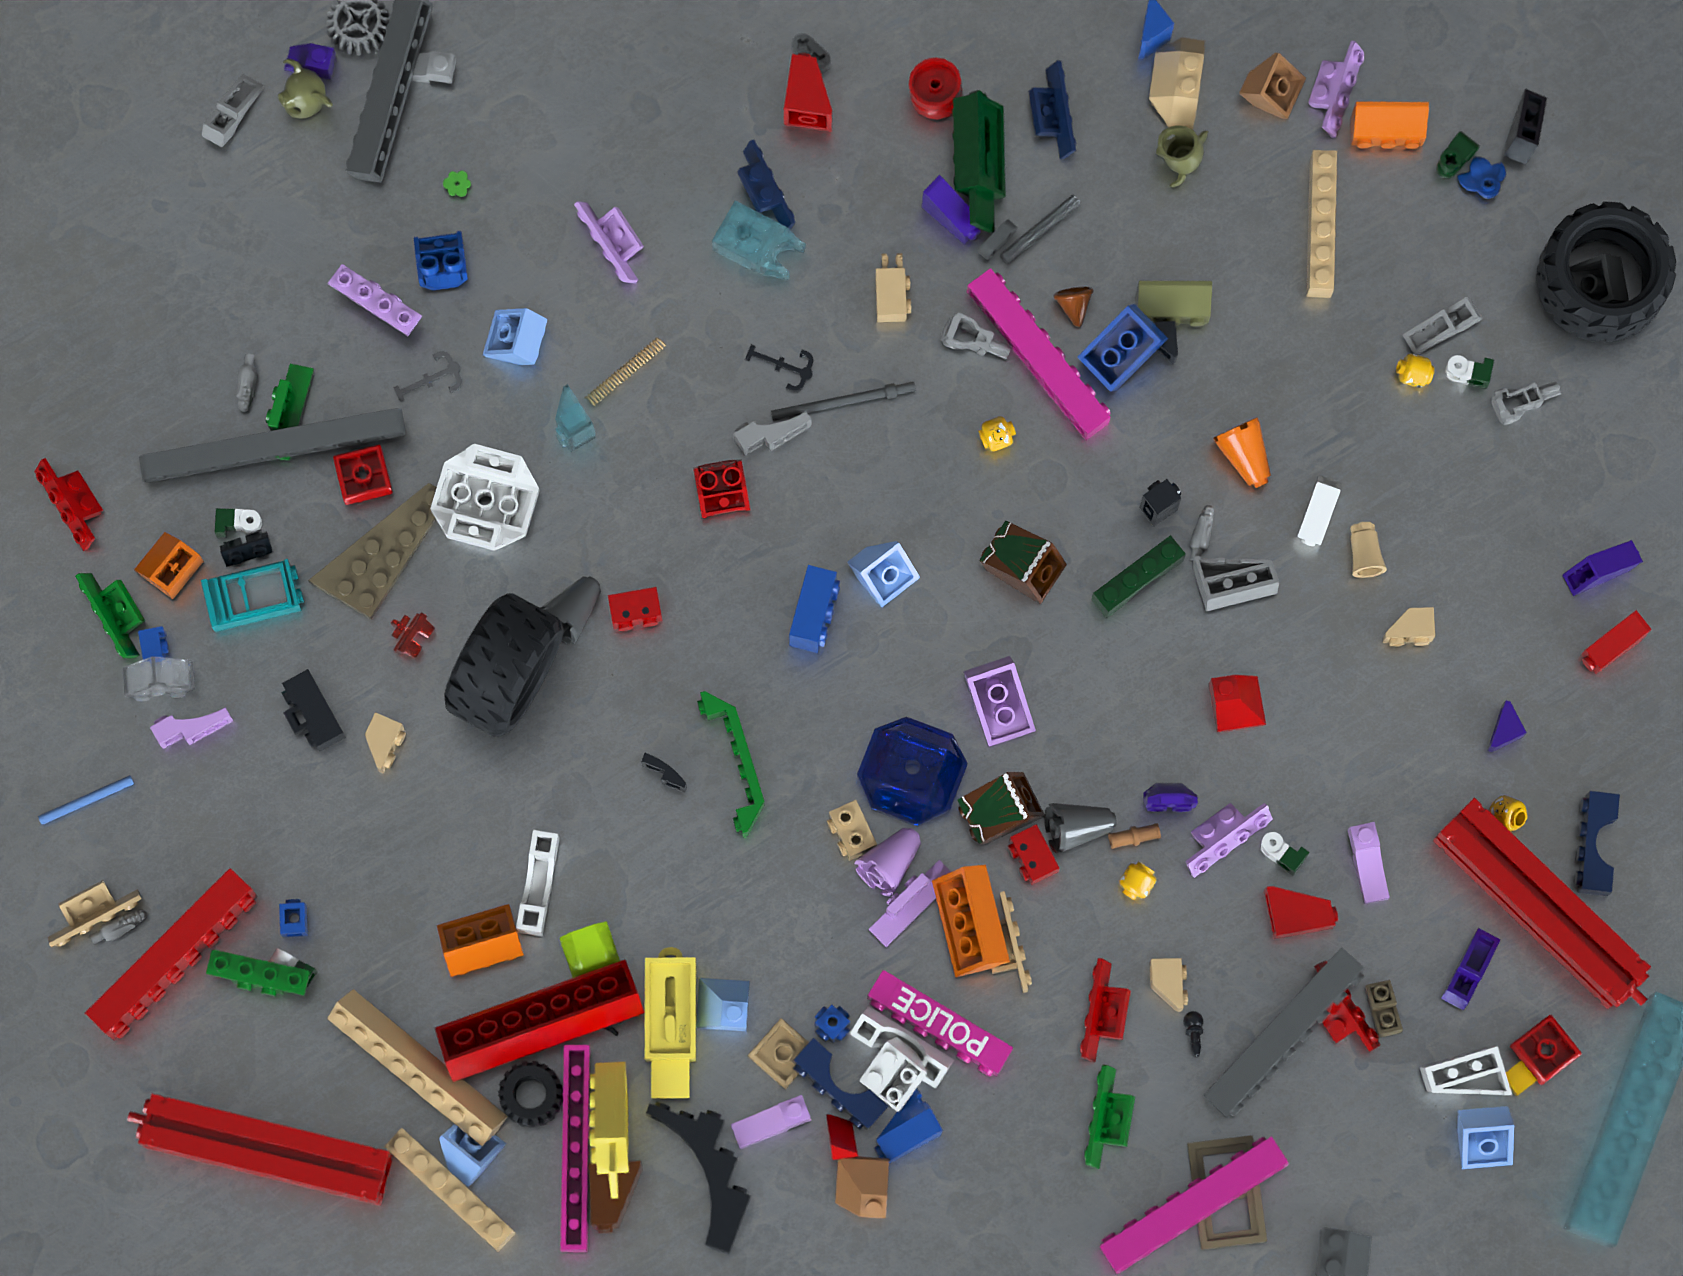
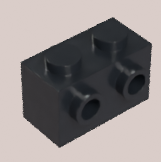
M1168 479L1163 482L1157 480L1151 484L1140 503L1139 508L1153 527L1175 513L1181 501L1180 495L1182 493L1175 483L1171 484Z

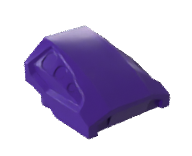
M1155 783L1143 793V803H1145V808L1149 812L1167 811V808H1172L1174 812L1192 811V808H1196L1198 797L1197 794L1183 783Z

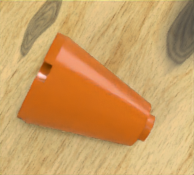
M1258 417L1213 438L1216 445L1248 486L1254 484V487L1257 488L1268 483L1267 478L1271 476Z

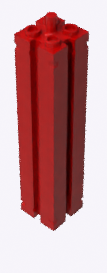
M1475 797L1436 836L1433 842L1438 847L1443 848L1445 853L1595 998H1598L1601 1001L1600 1003L1607 1009L1613 1005L1618 1008L1630 996L1640 1006L1648 1000L1637 987L1643 984L1649 977L1646 972L1651 966L1645 960H1642L1639 954L1493 814L1484 809Z
M153 1093L150 1099H146L144 1103V1114L132 1111L128 1114L127 1121L139 1124L136 1138L139 1139L138 1144L146 1149L358 1201L369 1202L379 1206L382 1204L387 1178L394 1156L386 1150L163 1097Z

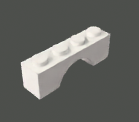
M533 830L526 885L516 925L518 933L543 937L560 840L559 835L556 833Z
M870 1006L862 1013L850 1033L869 1047L881 1049L887 1041L898 1037L917 1052L928 1072L923 1081L935 1089L954 1061V1059Z

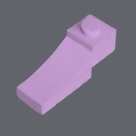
M223 708L212 714L193 719H175L172 715L169 717L165 715L155 720V725L150 728L158 743L164 749L184 737L188 744L191 745L229 724L233 719L227 709Z
M1375 822L1350 827L1348 834L1354 854L1352 857L1364 904L1389 899L1390 896L1385 879Z
M800 1095L753 1116L732 1123L731 1127L741 1149L809 1122L811 1118L804 1099Z

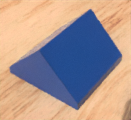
M1157 0L1148 1L1139 59H1145L1171 40L1174 22Z

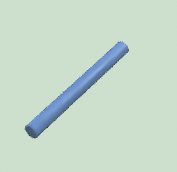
M129 775L38 816L39 821L44 825L134 785L133 779Z

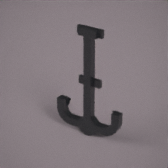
M752 344L745 358L747 361H750L751 357H755L776 365L775 370L778 372L783 368L799 374L801 377L799 385L793 386L788 383L786 389L789 391L798 392L802 390L806 381L812 378L813 356L805 350H801L800 358L806 357L809 361L807 366L802 369L785 363V358L783 357L777 360L754 351L756 346Z

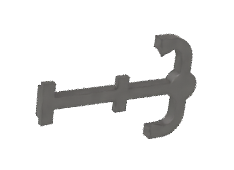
M445 351L433 354L435 361L437 362L441 357L446 358L449 363L446 369L431 376H428L426 373L423 375L424 379L405 388L399 389L398 385L393 388L400 402L405 400L404 394L426 384L428 388L433 387V381L451 374L457 380L455 385L449 387L450 393L459 390L462 385V379L459 374L460 365L457 362H453L449 353Z

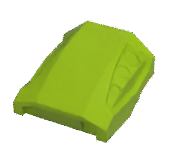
M607 921L572 931L559 938L573 978L620 961Z

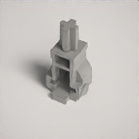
M959 312L954 314L952 318H948L940 339L943 341L944 346L952 349L967 348L982 356L989 352L1004 359H1007L1012 347L994 339V332L978 327L975 320ZM959 323L962 324L960 329L976 335L974 341L963 342L953 339Z
M1554 381L1540 387L1533 383L1520 390L1500 389L1494 392L1491 403L1500 424L1507 425L1519 420L1525 411L1541 407L1544 400L1560 395V386ZM1503 397H1520L1524 405L1513 408V414L1510 415L1509 410L1506 411L1502 400Z

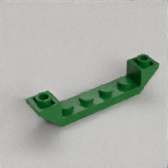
M703 691L700 692L701 700L697 701L701 715L706 714L708 721L727 715L726 718H723L727 733L732 732L734 741L730 742L734 756L739 755L741 764L737 766L741 779L746 778L748 788H745L748 802L754 803L736 809L737 817H733L736 831H741L743 837L749 835L765 806L763 794L736 707Z

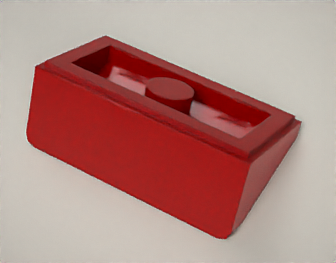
M826 1114L832 1159L857 1157L853 1124L847 1119Z

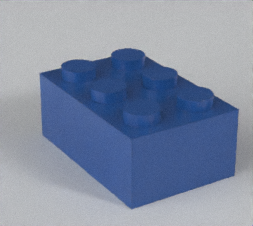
M1135 304L1128 305L1089 344L1078 358L1112 392L1119 389L1168 338Z
M808 565L789 633V646L818 653L820 646H825L828 634V627H825L826 623L831 624L834 612V604L831 602L832 600L837 601L840 590V580H837V572Z

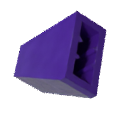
M938 175L923 191L922 208L965 245L969 239L971 241L975 240L981 233V229L970 224V207Z
M1630 540L1587 556L1562 575L1572 595L1576 596L1631 571L1641 564L1643 560L1633 541Z

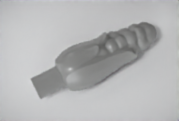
M245 354L244 365L240 367L237 375L236 396L238 397V408L243 412L249 410L251 398H255L254 389L257 371L253 367L255 356L252 354Z
M1210 505L1205 506L1201 511L1197 526L1190 540V547L1193 549L1190 557L1191 561H1193L1194 556H1201L1202 551H1206L1209 547L1214 509Z
M141 909L105 922L101 926V930L90 935L93 944L104 939L107 941L118 939L135 928L139 922L146 919L147 913Z

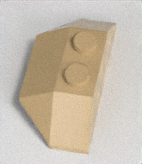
M1181 37L1155 53L1149 100L1164 119L1168 128L1178 125L1186 126L1190 129L1194 127L1204 60V40Z

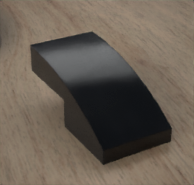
M644 753L641 761L643 767L662 773L661 782L663 785L686 792V782L673 768L662 760Z

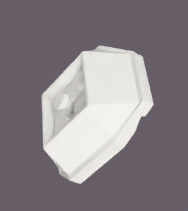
M472 444L465 451L444 463L430 509L447 538L495 551L526 536L539 494V487L522 456ZM484 496L492 498L488 505H481L479 500Z

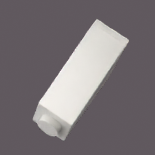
M1318 475L1298 532V537L1302 538V543L1310 546H1315V544L1321 545L1340 494L1342 483Z

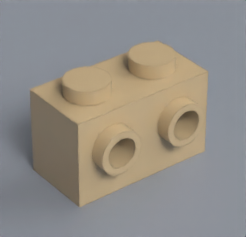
M857 800L829 812L828 827L832 834L837 833L840 842L837 843L842 856L847 855L849 861L862 856L877 846Z

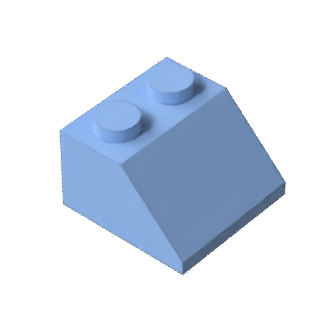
M527 308L495 310L483 356L516 365H534L539 354L542 337L545 333L547 319Z
M1509 1107L1458 1110L1457 1133L1462 1169L1513 1165L1514 1123Z

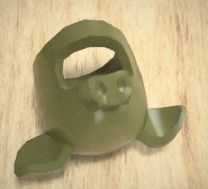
M285 59L283 63L294 67V72L286 81L285 89L278 94V100L289 115L300 119L308 118L318 113L323 104L327 107L333 106L331 100L326 96L325 85L322 79L314 71L302 68L300 63L293 59ZM293 107L300 108L301 110H295Z
M1178 125L1163 130L1159 135L1156 154L1164 158L1171 170L1178 173V179L1169 184L1170 187L1180 186L1185 182L1187 174L1192 173L1199 167L1204 155L1203 143L1207 139L1208 131H1203L1198 136L1193 129ZM1170 135H1175L1172 139H1167Z

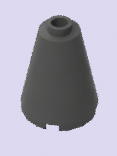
M591 576L581 577L540 607L561 620L563 630L561 642L565 644H570L571 641L574 644L578 640L601 593L599 582Z
M1051 803L1048 804L1050 807L1045 809L1046 833L1051 832L1052 840H1048L1055 853H1062L1109 834L1117 824L1115 813L1111 812L1109 808Z

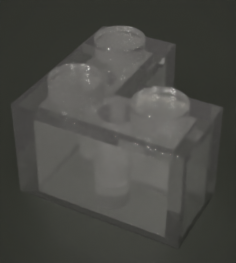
M152 656L123 667L125 697H133L135 701H148L151 696H161L164 694H170L172 698L184 697L185 693L195 690L192 660Z

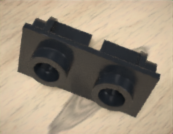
M259 531L245 536L247 543L242 544L241 538L223 542L224 545L219 547L226 567L273 553L267 531L263 533Z

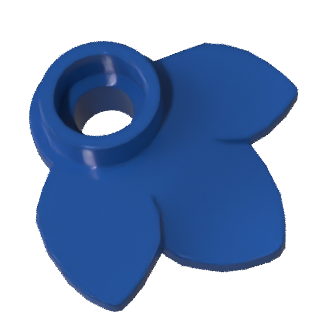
M1476 156L1471 161L1470 172L1459 174L1458 181L1466 190L1477 191L1483 198L1491 199L1500 192L1501 182L1506 177V169L1502 163L1491 165L1486 158Z

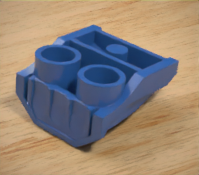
M457 231L454 234L424 238L413 237L420 286L433 291L455 288L468 279L462 231Z

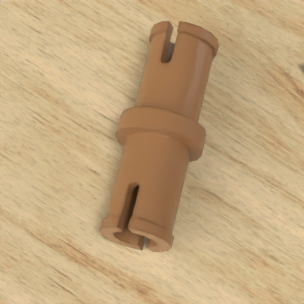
M1158 823L1139 828L1131 826L1129 830L1109 833L1108 838L1111 848L1115 849L1116 847L1131 844L1138 846L1140 842L1160 839L1161 833Z

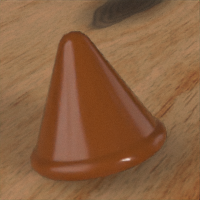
M1074 287L1058 291L1053 297L1058 301L1074 326L1080 327L1083 324L1094 290L1091 287Z

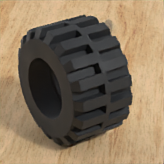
M523 1061L518 1066L515 1064L509 1072L506 1071L504 1079L499 1084L500 1091H498L501 1107L513 1122L521 1126L535 1127L536 1125H545V1122L554 1119V1115L559 1113L561 1109L560 1105L563 1103V1087L556 1073L544 1063L540 1064L538 1061L528 1063ZM537 1080L546 1089L544 1101L535 1108L522 1107L516 1099L518 1087L525 1081Z

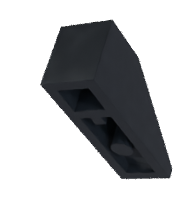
M1528 89L1524 90L1507 138L1504 156L1526 164L1539 145L1547 97Z

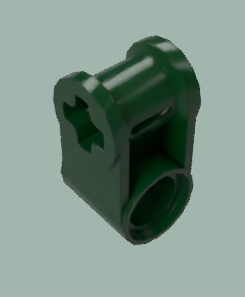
M1460 131L1444 152H1442L1437 164L1438 174L1443 178L1454 177L1465 163L1469 162L1475 155L1480 145Z

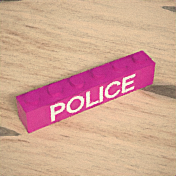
M885 970L881 972L867 995V999L871 1001L869 1003L870 1006L880 1012L883 1009L892 1013L891 1018L902 1025L907 1022L914 1027L913 1031L924 1038L927 1035L935 1039L934 1044L946 1051L948 1048L957 1052V1058L967 1064L972 1061L979 1066L978 1070L989 1077L992 1074L998 1076L1013 1050V1047Z

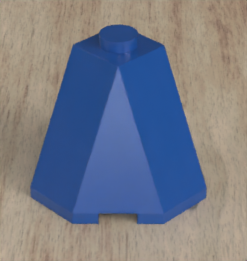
M918 1088L915 1089L901 1111L896 1112L876 1139L877 1146L874 1147L877 1156L889 1159V1164L942 1134L939 1122L928 1103L922 1101V1095Z

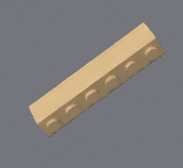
M1313 150L1310 157L1306 297L1331 298L1334 291L1337 151Z
M403 1128L384 1146L497 1252L516 1234L498 1215Z

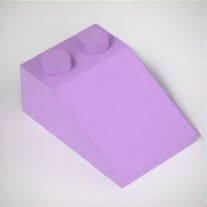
M1010 656L963 671L989 747L1036 731L1015 664Z

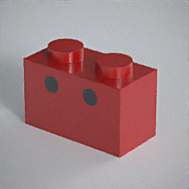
M657 587L608 595L614 629L619 628V631H628L633 629L635 625L643 624V627H651L657 625L658 621H662Z
M1037 824L1010 837V845L1007 847L1012 858H1018L1021 864L1019 871L1024 881L1029 880L1032 886L1058 873L1059 866Z

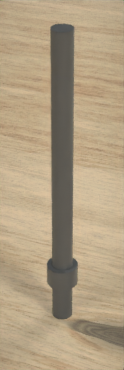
M914 381L899 385L894 383L886 384L884 388L771 410L772 420L800 415L804 412L810 413L887 397V399L896 398L898 394L916 391Z

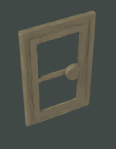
M1253 1135L1187 1143L1192 1181L1199 1177L1201 1180L1206 1178L1203 1156L1239 1152L1241 1150L1246 1153L1253 1148ZM1260 1184L1236 1198L1243 1199L1247 1195L1251 1229L1213 1234L1210 1215L1198 1223L1201 1250L1267 1242Z

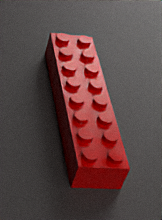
M229 868L85 1014L112 1040H115L117 1037L121 1039L130 1030L128 1026L135 1019L138 1021L148 1012L147 1007L153 1001L156 1003L166 994L165 989L171 983L174 985L184 976L183 971L189 965L194 966L202 958L201 953L207 947L212 948L220 940L219 935L225 929L230 930L238 922L237 917L243 911L248 912L256 904L255 899L258 896Z
M626 959L440 1025L434 1029L452 1081L455 1082L645 1012Z

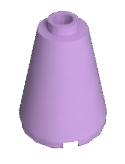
M912 828L900 829L855 861V864H858L856 868L857 873L869 887L874 889L877 886L882 889L880 894L890 897L896 892L921 845L920 835Z

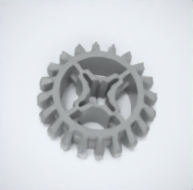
M337 0L339 5L331 4L333 12H327L329 20L326 21V27L329 28L327 33L329 37H333L331 40L334 45L339 44L338 47L341 51L347 48V52L350 55L356 50L359 56L364 49L370 54V47L379 48L378 41H384L386 26L390 20L387 18L389 12L387 9H384L385 5L383 2H378V0ZM346 14L347 17H348V21L344 24V27L340 30V29H339L340 21H341V19L343 18V16ZM377 17V24L374 30L370 32L368 26L373 22L372 19ZM356 35L362 36L361 38H352Z

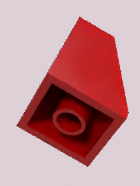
M808 53L792 54L784 103V125L831 131L832 108L816 57H812Z

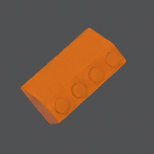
M986 865L965 866L932 880L955 977L992 969L1010 962Z

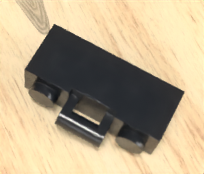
M308 669L282 683L285 688L281 692L288 705L292 703L294 705L283 714L295 735L308 730V733L305 734L311 748L317 746L319 751L346 738ZM299 711H301L306 720L303 724H300L295 715Z

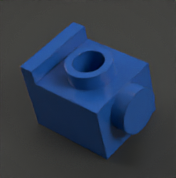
M163 626L138 631L142 658L146 665L150 664L152 667L164 665L166 661L165 653H169L166 638L162 639V637H167Z
M288 899L286 904H279L280 934L282 937L308 936L307 905L304 902L301 903L300 899ZM292 915L299 916V920L296 923L290 921Z

